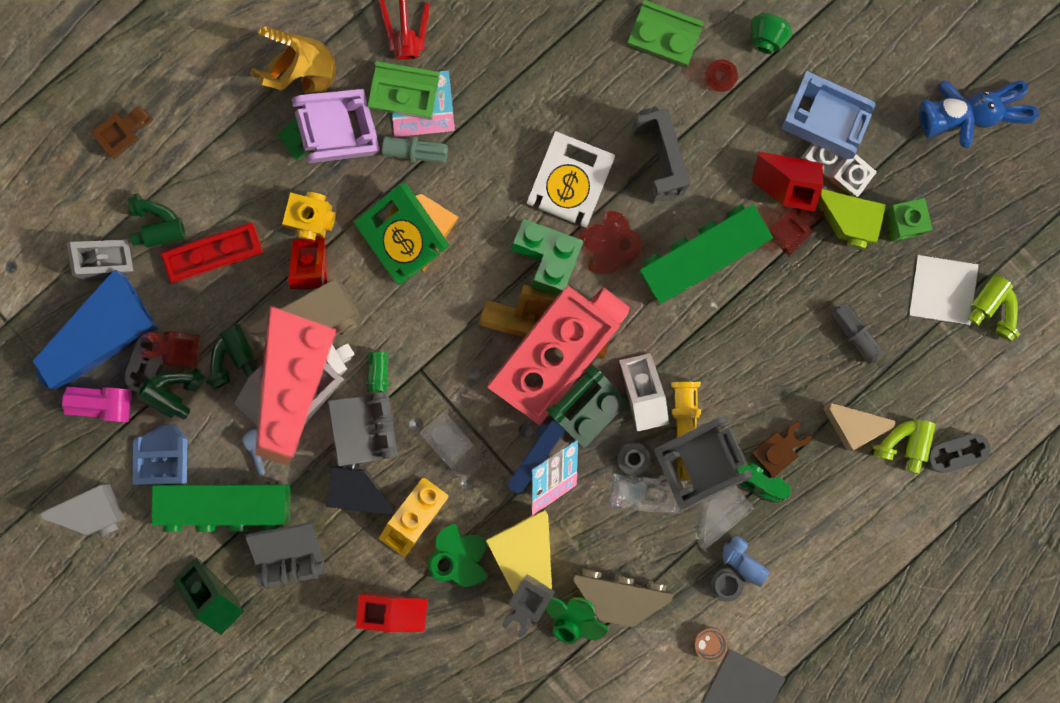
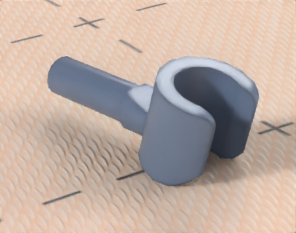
M257 427L244 435L243 443L253 457L257 475L265 474V469L261 456L255 455Z

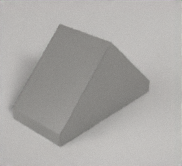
M128 240L67 243L71 272L74 277L87 281L108 277L115 270L122 273L134 271Z

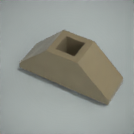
M584 568L582 569V574L574 573L573 580L585 599L595 606V614L603 622L634 627L670 603L673 598L671 591H666L667 585L647 581L646 586L633 584L634 578L615 575L614 580L601 578L602 572Z

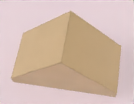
M833 403L825 404L824 408L827 417L846 450H855L894 428L896 422Z

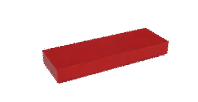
M250 222L161 252L160 254L169 282L173 285L262 255L264 251L255 224Z

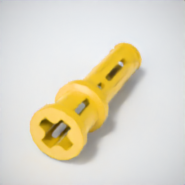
M671 382V387L675 389V408L672 409L673 418H676L677 438L696 429L697 418H700L701 409L698 408L697 388L701 387V382ZM678 458L677 474L679 479L691 481L682 458Z

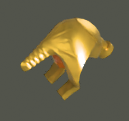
M262 26L259 29L258 34L279 41L287 46L271 60L267 71L251 67L250 75L259 78L258 82L262 85L279 90L286 88L294 79L302 77L305 95L327 92L328 87L334 81L336 65L332 52L323 43L267 26ZM286 70L285 73L277 80V77L280 75V73Z

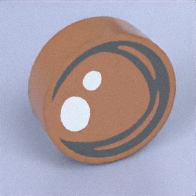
M704 628L694 638V649L698 656L705 661H718L727 651V639L716 628Z

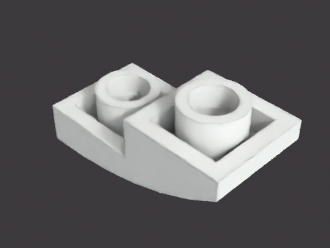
M813 143L801 157L803 160L823 163V176L854 197H858L876 174V171L857 154L853 159H846Z

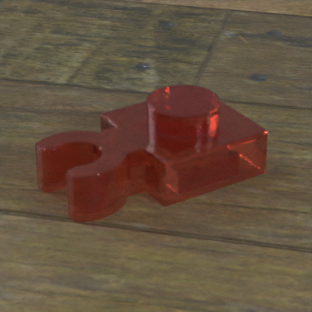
M790 209L769 230L773 236L771 240L789 257L813 233L808 226L819 222L823 218L824 212L820 211L816 216H811L807 210L797 209L796 215Z
M166 331L162 338L157 333L142 334V339L152 341L153 349L152 351H141L140 356L155 358L162 355L161 364L197 368L200 335Z

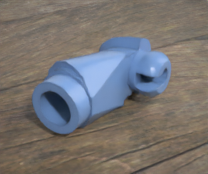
M739 536L732 537L731 542H726L723 547L722 560L724 565L726 563L730 564L747 583L756 584L761 587L767 579L770 570L744 552L748 546L746 540Z

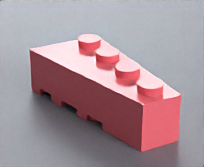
M271 307L266 323L255 455L287 466L290 463L337 330Z

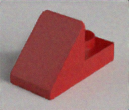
M315 238V241L307 239L293 240L288 277L290 290L317 289L328 283L325 238Z

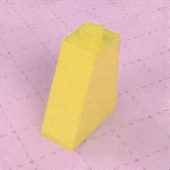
M545 509L486 540L513 594H515L527 574L552 589L549 521Z

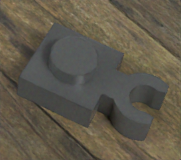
M527 574L508 604L515 610L511 611L504 619L503 627L507 628L511 621H517L521 625V630L517 636L523 637L530 628V619L536 623L538 622L555 591Z

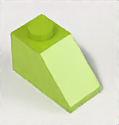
M824 189L821 190L817 205L838 239L847 241L848 247L866 250L867 246L871 247L877 243L886 207L885 204Z

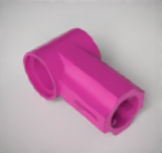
M66 387L62 400L64 414L99 417V420L129 422L132 390L102 387V390L85 387Z

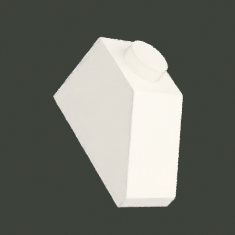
M651 353L619 360L637 432L668 425L666 398Z

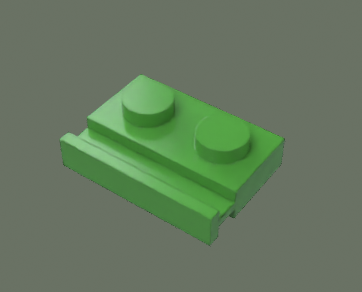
M644 0L627 46L687 68L704 22Z
M376 61L368 102L369 110L432 120L440 72Z

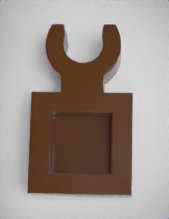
M800 422L790 424L786 430L785 437L782 438L778 432H775L751 452L772 478L798 458V455L793 451L796 446H805L811 441V435H806L802 440L795 438L794 431L801 425Z

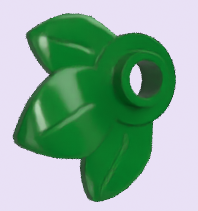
M455 524L445 527L437 535L436 551L431 554L428 560L430 575L442 582L453 580L463 587L483 582L488 575L477 562L485 552L487 539L478 535L461 537L460 531ZM439 560H449L450 568L442 571L438 567Z
M552 597L546 607V612L554 620L553 634L563 643L574 644L581 638L595 641L604 637L609 630L606 625L593 618L595 616V606L585 598L575 597L565 604L563 601Z

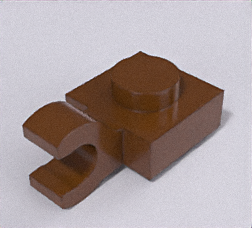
M138 106L124 119L116 112L91 133L109 157L115 159L139 140L134 132L147 126L152 122L153 118L146 109L143 110L141 106Z

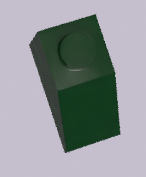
M197 557L173 580L194 617L220 635L245 612L233 592Z

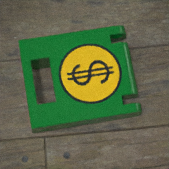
M407 183L398 185L354 222L393 280L399 285L406 282L407 277H413L440 255L437 249L444 252L449 248V243ZM394 202L399 211L383 223L377 215Z

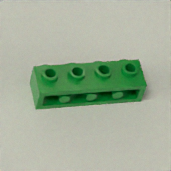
M743 204L738 205L726 213L728 219L717 225L713 220L697 230L700 235L688 241L687 237H684L669 246L672 252L663 257L656 253L641 263L644 268L638 272V275L657 307L773 239L772 234L754 204L747 208H744Z
M290 484L152 486V526H162V532H181L182 526H195V532L215 531V525H228L229 532L248 531V525H261V531L281 528V525L290 524Z

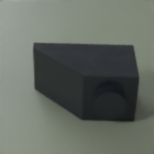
M360 464L331 467L326 507L387 515L395 514L393 503L368 471L359 470Z

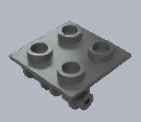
M380 392L369 396L327 401L337 466L398 457V447L396 445L388 393Z
M311 522L245 535L259 574H256L258 587L264 586L265 589H269L270 587L282 585V578L284 584L289 585V576H293L294 582L299 583V574L301 581L318 579L319 575L324 574L326 565Z

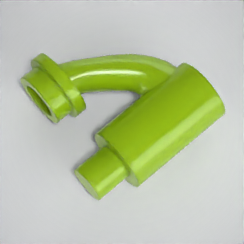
M994 274L972 303L973 312L967 318L968 321L979 326L984 318L990 319L1003 302L1005 306V322L999 321L997 323L995 333L1008 342H1012L1014 338L1017 339L1020 336V333L1016 330L1018 303L1016 295L1012 290L1013 285L1004 277Z
M913 419V421L900 424L879 446H872L874 450L873 456L893 461V456L897 454V450L892 448L901 439L909 436L904 456L909 458L906 471L920 474L922 462H928L936 424L919 419Z

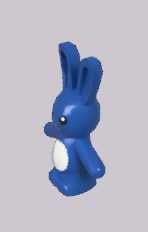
M944 80L941 81L938 87L946 99L940 102L923 100L919 108V120L926 138L929 139L960 128L959 142L964 148L970 147L973 143L974 125L988 128L1001 121L1029 124L1038 119L1040 112L1037 107L1031 105L1004 106L1026 95L1028 83L1025 81L1013 82L995 92L979 91L966 100L949 81Z

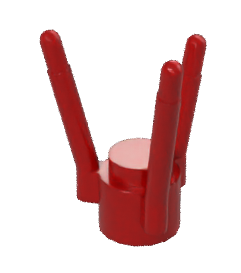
M378 0L389 40V52H394V58L398 60L419 58V51L425 50L424 38L429 18L430 3L426 2L424 4L418 36H415L414 30H408L406 0H399L401 30L396 31L395 37L385 1Z

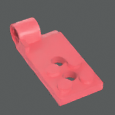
M567 285L488 383V388L535 423L541 425L549 415L545 409L551 403L555 405L576 382L618 330L628 314L630 306L604 287L589 301ZM549 348H558L562 351L563 357L560 361L552 363L546 360L544 353ZM529 373H538L542 376L543 382L538 387H530L525 383L524 378Z

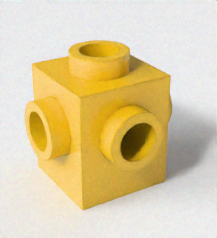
M307 191L306 196L290 193L282 225L287 229L297 231V237L315 241L316 236L325 238L326 231L332 230L336 213L332 211V205L325 201L326 196L309 191ZM314 213L313 217L308 219V216Z

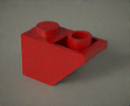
M759 151L751 181L783 206L815 212L823 187V163Z
M363 591L359 594L355 629L383 632H425L428 598Z

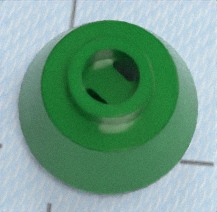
M760 13L751 19L750 40L755 44L754 48L761 53L772 54L773 51H779L793 35L791 25L779 16Z

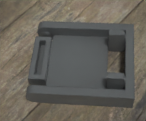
M720 416L654 449L680 510L688 509L753 477L751 471H745L741 474L738 472V469L745 467L747 462L732 429L727 428L721 432L719 430V427L728 423L726 416ZM680 457L682 458L694 486L683 488L672 461Z

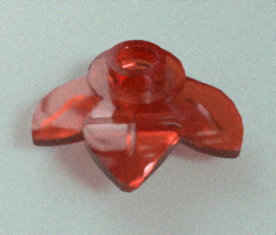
M607 210L604 214L603 225H591L580 233V239L584 241L583 244L591 252H594L588 267L594 273L608 274L615 272L622 262H631L638 258L642 252L643 243L641 237L636 232L630 230L628 219L616 211ZM624 240H630V248L622 251L621 243Z

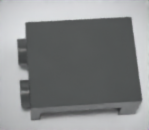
M654 106L639 112L640 116L635 118L632 132L633 136L651 132L655 140L665 178L655 180L650 189V195L654 204L684 195L690 186V181L668 108L659 110L658 106Z

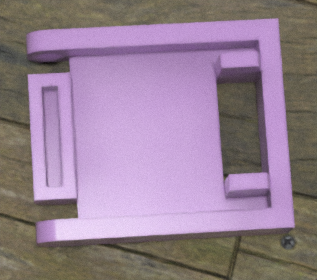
M364 89L299 95L291 99L293 107L302 106L303 108L296 110L295 116L305 151L314 150V153L307 155L308 163L372 156L380 151ZM352 110L356 112L362 134L356 140L348 115V111Z

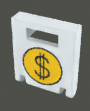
M555 131L527 204L533 206L537 196H543L539 206L540 210L575 223L579 211L583 212L585 215L581 220V226L587 228L616 155ZM568 144L598 156L594 167L564 156Z

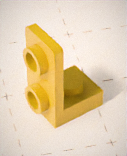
M422 478L387 523L379 540L405 558L446 502L448 494L426 478Z

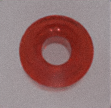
M716 60L706 70V82L711 89L717 92H726L732 89L737 82V68L728 60ZM724 72L727 75V80H717L716 73Z

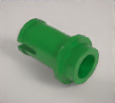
M368 352V381L364 382V385L368 386L367 392L386 393L387 386H390L391 383L387 382L389 353Z

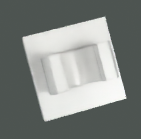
M345 344L337 350L331 345L326 363L342 376L347 370L344 363L349 361L355 354L349 344Z

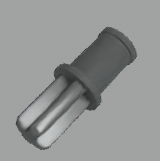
M847 303L839 305L831 312V316L848 337L846 341L853 343L868 365L885 353L868 332L869 326H864Z

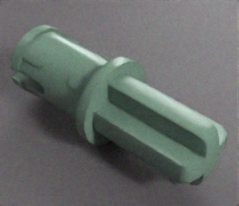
M385 136L382 155L383 157L410 159L411 163H416V160L444 163L448 157V146L442 143L419 141L418 137L408 140Z

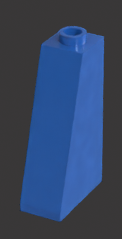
M118 270L112 272L33 360L38 369L35 371L36 377L44 387L61 390L137 342L138 338L144 333L153 332L159 328L125 273Z

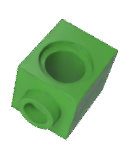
M925 198L895 204L884 211L891 242L922 236L933 230Z

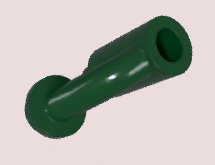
M139 193L128 198L129 209L133 217H145L146 211L163 220L141 226L140 232L131 233L130 239L133 246L145 244L147 248L186 239L183 221L173 210L162 204L142 199Z
M239 324L219 334L220 337L214 344L211 354V378L206 380L207 385H210L213 390L230 382L228 370L222 371L223 358L226 351H228L236 368H242L247 378L257 370L254 362L258 358Z
M198 368L193 369L191 372L162 373L154 376L152 379H146L138 389L136 399L169 418L176 415L185 420L190 413V408L181 404V397L164 387L184 383L183 389L196 392L201 387L205 376L201 374V370Z

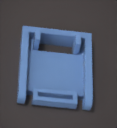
M806 71L780 129L841 157L853 159L872 116L871 113L874 110L875 103L868 98ZM803 95L814 99L809 112L801 108L797 110Z

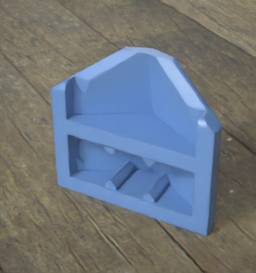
M177 424L160 425L143 437L133 440L132 485L187 483V438Z

